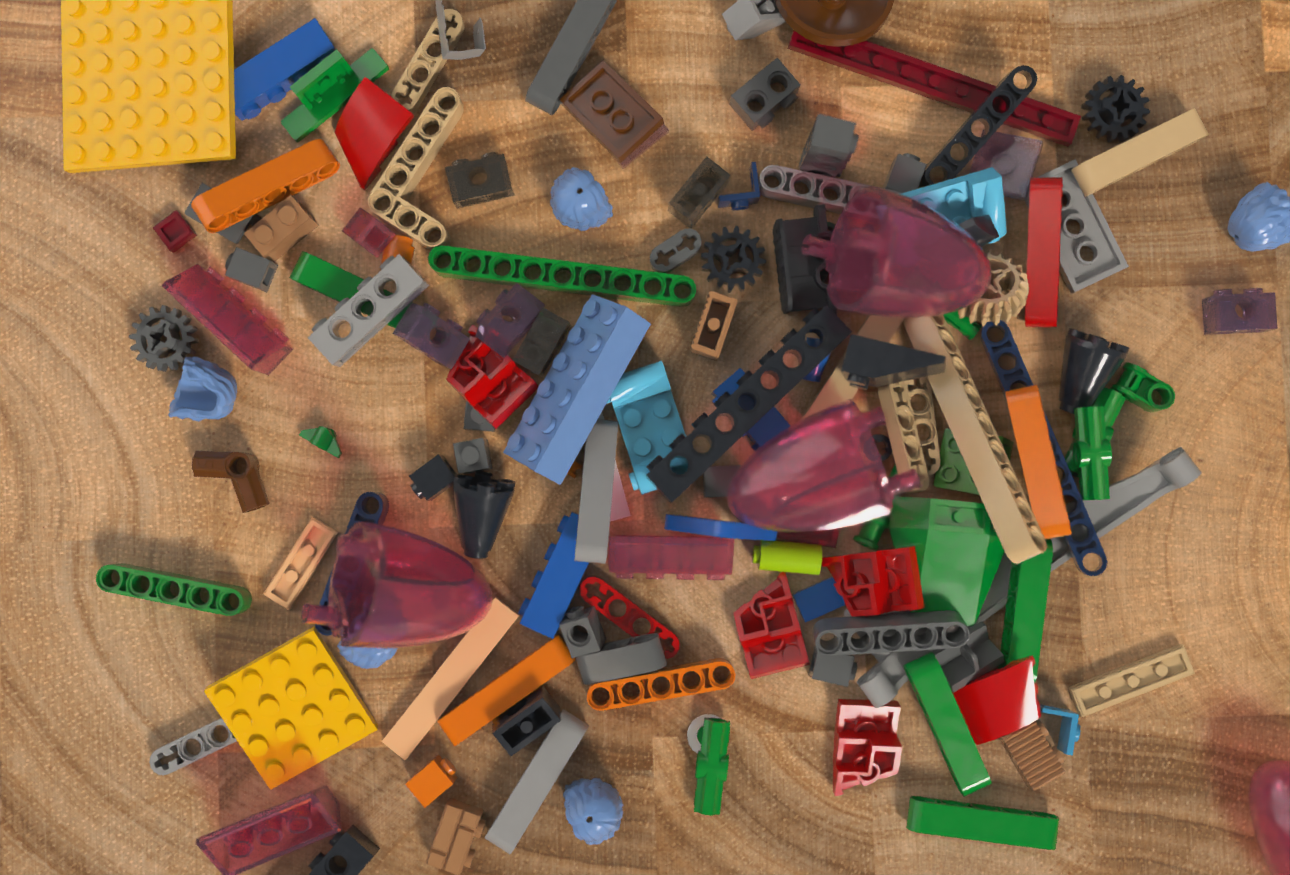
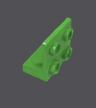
M946 428L940 449V467L935 474L934 486L979 495L950 428ZM998 436L1010 461L1014 442L1005 437Z

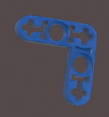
M666 514L664 529L721 538L777 541L778 526Z

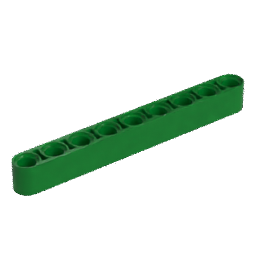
M444 245L433 248L428 256L430 267L439 276L445 278L588 296L594 294L604 298L676 307L690 305L696 294L694 281L690 277L683 275ZM441 256H451V262L448 267H437V261ZM472 259L481 260L480 268L475 272L467 271V263ZM506 262L511 265V270L507 275L500 276L496 274V268L499 264ZM537 266L541 269L540 276L534 280L526 278L527 269ZM558 271H569L571 273L570 280L566 283H558L555 280ZM589 274H598L601 277V282L598 286L589 287L585 284V278ZM625 277L630 280L631 286L625 291H620L615 288L614 283L618 278ZM649 281H655L660 284L661 290L655 295L648 294L644 290L645 284ZM678 285H686L689 287L691 294L687 298L681 299L675 295L674 289Z

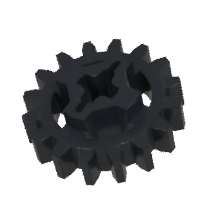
M1120 75L1114 82L1113 78L1108 76L1103 80V83L1098 81L1092 86L1093 90L1090 89L1084 97L1089 101H1085L1081 105V109L1087 110L1088 113L1082 117V121L1090 120L1091 124L1087 130L1096 129L1098 131L1096 134L1097 139L1107 135L1108 143L1114 141L1116 137L1120 142H1123L1128 138V135L1133 137L1139 132L1138 128L1146 125L1147 122L1143 117H1146L1150 110L1144 108L1143 105L1150 100L1147 97L1142 98L1140 96L1144 91L1143 87L1138 89L1133 87L1135 84L1134 79L1124 83V76ZM1110 92L1107 97H1104L1102 100L1099 99L1103 93ZM1132 119L1127 126L1121 127L1124 121Z
M735 226L733 233H729L728 229L723 227L722 236L714 232L711 235L713 243H704V248L709 253H701V259L707 261L701 269L702 271H710L707 281L710 282L716 279L718 281L717 289H720L724 284L727 285L728 293L732 292L734 286H738V289L742 292L745 289L744 283L747 282L751 286L755 285L753 275L757 277L762 276L763 271L758 266H764L766 259L759 258V256L765 252V247H756L760 238L755 237L751 240L749 238V229L744 234H740L738 226ZM726 241H736L735 244L729 246L722 244ZM746 246L750 249L752 253L753 262H751V259L747 258L745 252ZM737 249H740L737 259L738 262H735L733 265H731L730 269L727 270L729 264L728 257H731L733 254L736 253ZM713 256L716 260L720 261L722 267L720 273L715 268ZM741 272L746 274L740 278H730L735 273Z

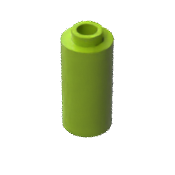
M760 540L759 545H754L752 563L758 564V570L819 575L822 564V545Z

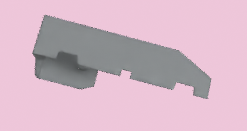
M435 0L442 59L462 60L479 57L486 49L481 18L473 26L475 49L449 51L448 39H446L444 6L442 5V0Z

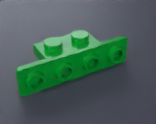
M373 48L351 65L347 63L336 49L290 86L302 104L282 119L281 124L296 142H300L348 103L364 77L368 78L371 82H375L389 70L388 65Z

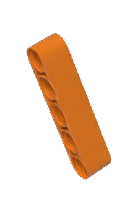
M315 139L198 195L192 201L191 207L209 233H217L285 200L290 195L293 196L330 178L339 170L340 163L324 140Z
M1038 385L1006 391L1007 404L1031 509L1046 540L1072 535Z
M558 634L554 639L549 640L446 713L437 722L452 744L456 746L567 668L576 658L571 657L567 645Z
M724 658L664 667L648 673L591 684L587 692V701L593 709L604 711L722 690L734 683L736 673L732 664ZM718 666H725L729 669V675L723 681H718L713 677V671ZM694 671L700 676L696 685L688 686L684 684L682 678L686 672ZM655 678H667L670 682L669 687L665 691L655 690L652 685ZM628 682H634L639 686L640 691L636 696L629 697L623 693V686ZM598 687H603L609 692L610 697L604 702L596 701L592 695L593 691Z

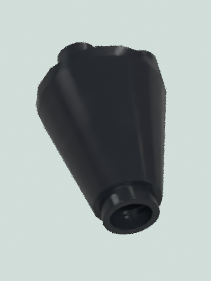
M1069 328L1064 345L1059 401L1061 403L1059 409L1074 414V408L1091 407L1126 359L1129 347L1115 342H1111L1109 347L1110 342L1107 339L1089 334L1088 338L1085 339L1087 333Z
M484 471L475 472V477L463 474L454 476L453 491L461 546L464 548L465 556L476 559L488 557V552L491 551L513 498L516 483L514 480L493 479L492 473Z

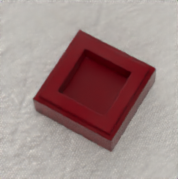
M177 210L153 227L154 231L172 253H175L197 236L183 215Z

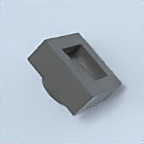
M466 401L463 429L495 432V428Z

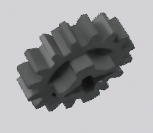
M162 305L159 311L157 308L150 307L149 316L140 313L139 317L142 322L140 324L132 323L131 325L137 329L136 334L129 335L130 339L136 340V344L132 345L130 349L131 351L140 352L136 359L140 362L147 361V368L155 369L157 366L158 371L166 372L169 366L172 370H178V362L184 363L183 359L188 353L194 355L196 353L191 348V344L199 343V339L192 337V333L197 331V327L188 325L191 318L187 315L181 316L182 311L174 308L171 311L170 307ZM160 321L159 324L152 326L154 323ZM162 335L167 337V341L165 343L161 340ZM176 351L173 355L167 357L169 353Z

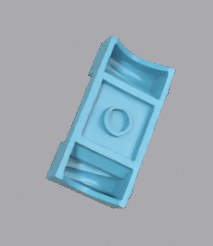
M993 167L876 201L884 234L883 254L891 265L900 269L909 268L919 260L913 256L911 248L918 244H929L938 238V234L972 217L990 216L999 237L988 244L998 242L1007 233L1002 176Z
M662 361L623 373L606 403L612 402L634 472L628 473L633 490L640 489L641 495L657 490L646 478V475L650 472L646 468L648 464L659 454L664 459L672 451L669 445L680 434L686 437ZM675 458L670 462V468L675 474H684L688 469L687 462L682 458Z

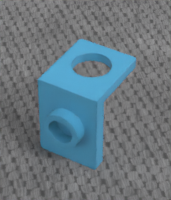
M1040 704L1041 712L1062 716L1057 749L1067 755H1073L1074 744L1080 737L1079 714L1070 709Z

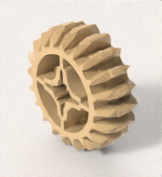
M989 250L986 255H981L978 251L974 257L965 255L962 261L956 260L953 268H950L947 273L944 285L946 302L950 303L951 312L958 311L960 319L969 317L970 324L975 320L981 321L983 327L987 322H992L995 326H997L1000 320L1008 323L1011 316L1017 317L1020 310L1026 305L1029 293L1027 274L1023 273L1022 265H1014L1013 258L1003 259L1002 253L998 256H992ZM967 282H970V286L964 287ZM1008 289L1009 293L1004 296L1002 292Z

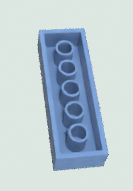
M592 294L589 301L585 303L576 324L569 331L562 349L554 358L545 379L540 383L531 404L524 411L522 420L514 434L510 436L503 453L561 485L651 323L626 306Z

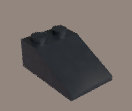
M851 334L841 371L845 379L850 382L849 386L867 390L868 386L880 387L944 373L946 356Z

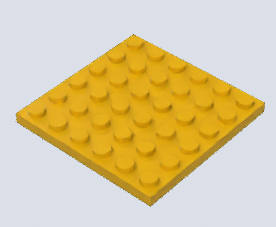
M61 0L64 171L79 173L236 159L233 0Z

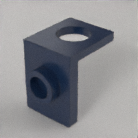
M751 162L749 168L752 192L720 195L717 201L718 208L731 207V210L738 211L748 209L750 204H758L760 191L756 162Z

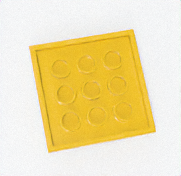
M315 626L208 685L204 690L270 790L378 730L377 722Z

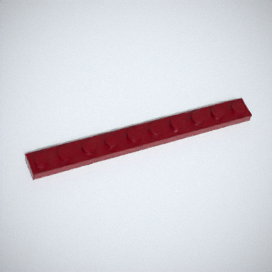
M793 31L787 48L969 113H973L996 87L866 40L850 46H826L810 41L799 35L796 31ZM995 97L992 107L996 112L1003 113L1006 103L1002 98ZM1026 97L1003 124L1068 147L1072 144L1081 116Z

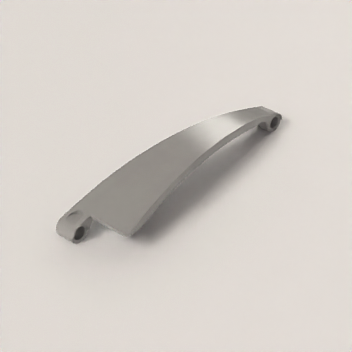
M1179 447L1139 473L1109 485L1110 499L1084 500L1083 503L1098 538H1101L1161 496L1190 484L1201 475V471L1186 451ZM1074 501L1066 504L1067 513L1074 509ZM1075 524L1071 528V537L1075 541L1081 542L1086 538L1087 530L1083 525ZM1063 536L1051 538L1053 544L1051 572L1072 558ZM1005 552L975 625L981 621L984 622L1006 605L1011 560ZM848 609L844 611V617H851ZM892 611L884 614L910 613V611ZM950 626L946 630V632L953 633L959 628V626ZM921 627L914 634H924L928 628ZM889 629L883 636H893L897 630ZM864 631L856 632L860 638L866 634ZM932 650L872 653L878 660V663L858 679L857 684L875 708H880L891 701L897 695L900 687L908 681L903 665L932 652Z

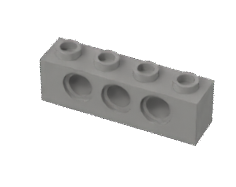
M400 254L386 259L381 264V271L377 275L363 280L357 287L359 291L350 299L347 297L340 301L334 308L336 312L329 319L323 318L313 326V333L308 339L333 366L341 367L429 286L423 277ZM389 281H395L396 291L390 296H385L383 292L384 285ZM371 301L374 306L371 315L363 317L361 307L365 302ZM349 322L351 331L348 336L341 338L338 332L339 327L342 323Z

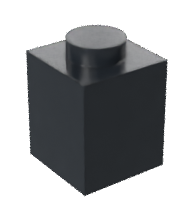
M438 454L409 476L413 481L410 486L420 499L425 497L427 501H432L454 484V476L457 473L446 458Z

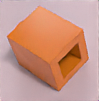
M438 754L413 775L405 785L423 807L426 808L453 785L458 777L455 775L456 769L447 758L442 759Z

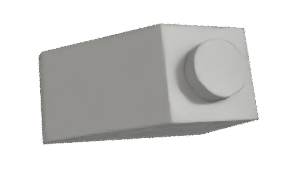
M738 0L722 14L727 23V29L735 40L753 39L786 23L778 10L775 0Z

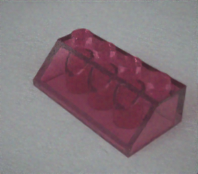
M196 264L166 280L161 285L251 370L270 375L293 350L287 344L289 338L277 327L272 330L265 323L268 318L257 308L249 309L243 303L246 298L233 286L228 289L222 283L224 277L211 266L206 269Z
M647 535L609 536V573H616L615 578L632 579L634 578V573H646V579H664V574H676V579L694 580V574H707V580H725V575H732L733 538Z
M324 785L196 839V845L222 875H237L342 831L339 801L328 786Z

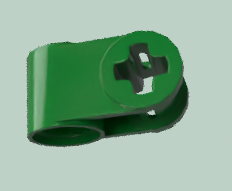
M1125 362L1123 365L1124 371L1118 382L1110 387V389L1121 393L1127 401L1147 412L1167 409L1175 401V392L1169 384L1152 376L1140 366ZM1153 390L1161 395V403L1159 405L1155 404L1151 399Z

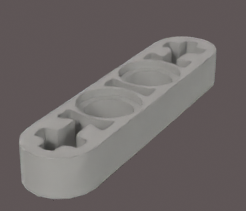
M220 718L155 750L150 756V767L158 775H167L237 740L224 720ZM217 725H222L228 730V738L224 742H220L214 737L213 732ZM191 738L198 740L201 745L198 755H192L186 749V743ZM178 751L180 757L170 761L168 765L160 763V759L164 756H169Z

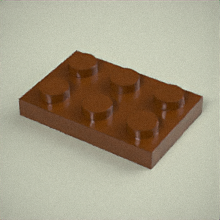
M604 60L559 99L561 105L619 163L626 159L664 124L663 117Z

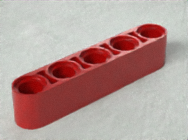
M1063 177L1030 178L1027 283H1029V293L1025 305V327L1057 328Z

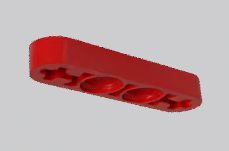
M590 576L582 582L580 594L584 601L591 606H595L597 611L630 636H641L634 631L633 623L638 618H646L651 624L647 634L654 633L656 627H659L661 631L657 634L662 639L666 640L668 637L673 639L671 645L674 648L672 651L668 649L664 651L665 659L672 658L678 653L680 643L676 634L604 579L598 576ZM595 582H598L600 584L599 591L605 596L607 590L613 593L606 600L603 608L598 605L602 601L597 595L589 597L587 595L588 588L585 587L587 583L593 585ZM616 599L622 600L627 607L626 612L619 617L612 615L609 611V604Z

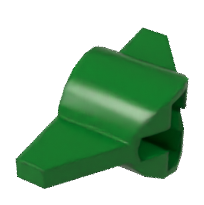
M324 426L301 430L300 437L340 458L342 452L334 430Z

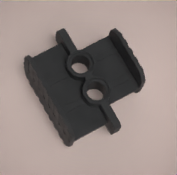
M824 204L814 207V217L782 220L780 218L775 221L772 230L773 244L776 255L775 262L777 264L776 270L781 310L784 314L794 311L812 310L815 307L821 309L827 305L837 315L836 291L863 288L867 290L877 284L878 270L875 240L870 224H865L863 227L828 231ZM818 240H825L830 244L831 251L829 254H822L817 250L816 242ZM821 270H829L833 273V284L828 285L821 281Z

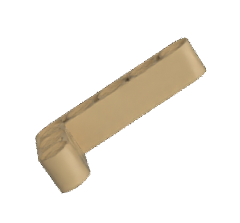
M442 87L434 93L368 197L370 210L380 220L430 251L437 246H448L450 235L439 221L407 201L464 112V106L458 93L450 87ZM452 99L455 101L453 108L449 110L441 108L446 100ZM432 124L439 125V130L436 134H426L428 126ZM413 150H423L420 159H410V154ZM406 174L407 179L404 184L394 185V179L397 175ZM383 199H390L391 204L389 208L379 211V202ZM407 215H416V221L412 226H403V219ZM431 231H441V238L437 242H428V235Z

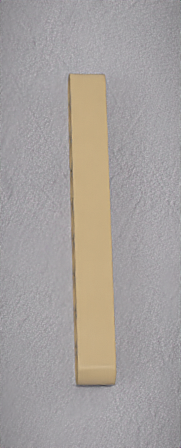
M930 302L904 318L905 329L914 349L946 356L945 372L927 376L1003 549L1007 557L1013 563L1018 564L1045 552L1047 549L1045 538L946 320L939 308Z

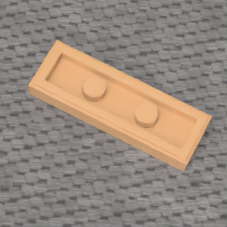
M312 517L263 594L287 610H291L336 540L339 532L316 517Z

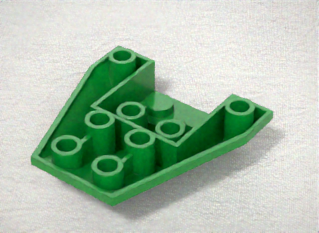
M891 496L889 530L894 548L915 546L924 608L909 610L910 613L956 611L963 617L967 626H974L1005 552L984 504L933 498Z

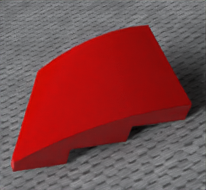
M364 77L350 97L335 129L336 137L360 187L364 191L381 172V164L398 144L396 139L414 118L412 112L366 77Z
M473 324L468 330L470 334L464 349L459 350L456 356V363L451 367L446 380L489 424L497 429L539 386L535 380L522 371L507 354L494 345L492 340Z
M915 546L822 557L821 565L827 567L836 582L834 587L838 594L844 598L845 606L852 617L924 608Z
M782 572L765 589L758 591L752 600L733 612L751 679L810 665L786 572Z
M1033 655L1011 661L1004 668L987 672L953 693L976 745L1010 734L1041 717L1040 703L1037 699L1038 684L1034 682L1032 668L1035 665Z
M838 699L833 749L834 796L843 795V790L861 784L864 787L874 783L877 779H885L898 774L902 753V745L896 734L901 708L898 701L891 700L884 706L875 708L870 700Z

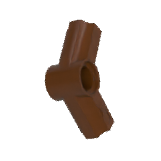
M195 451V455L192 458L194 477L230 478L242 513L254 511L270 504L259 474V461L253 454L244 452ZM244 458L247 462V468L244 473L240 474L236 465L239 459Z

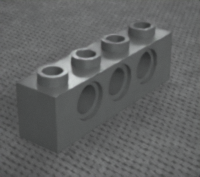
M818 114L803 147L798 170L834 178L836 176L840 177L842 170H845L847 162L850 161L851 155L856 150L859 138L858 134H854L856 123Z

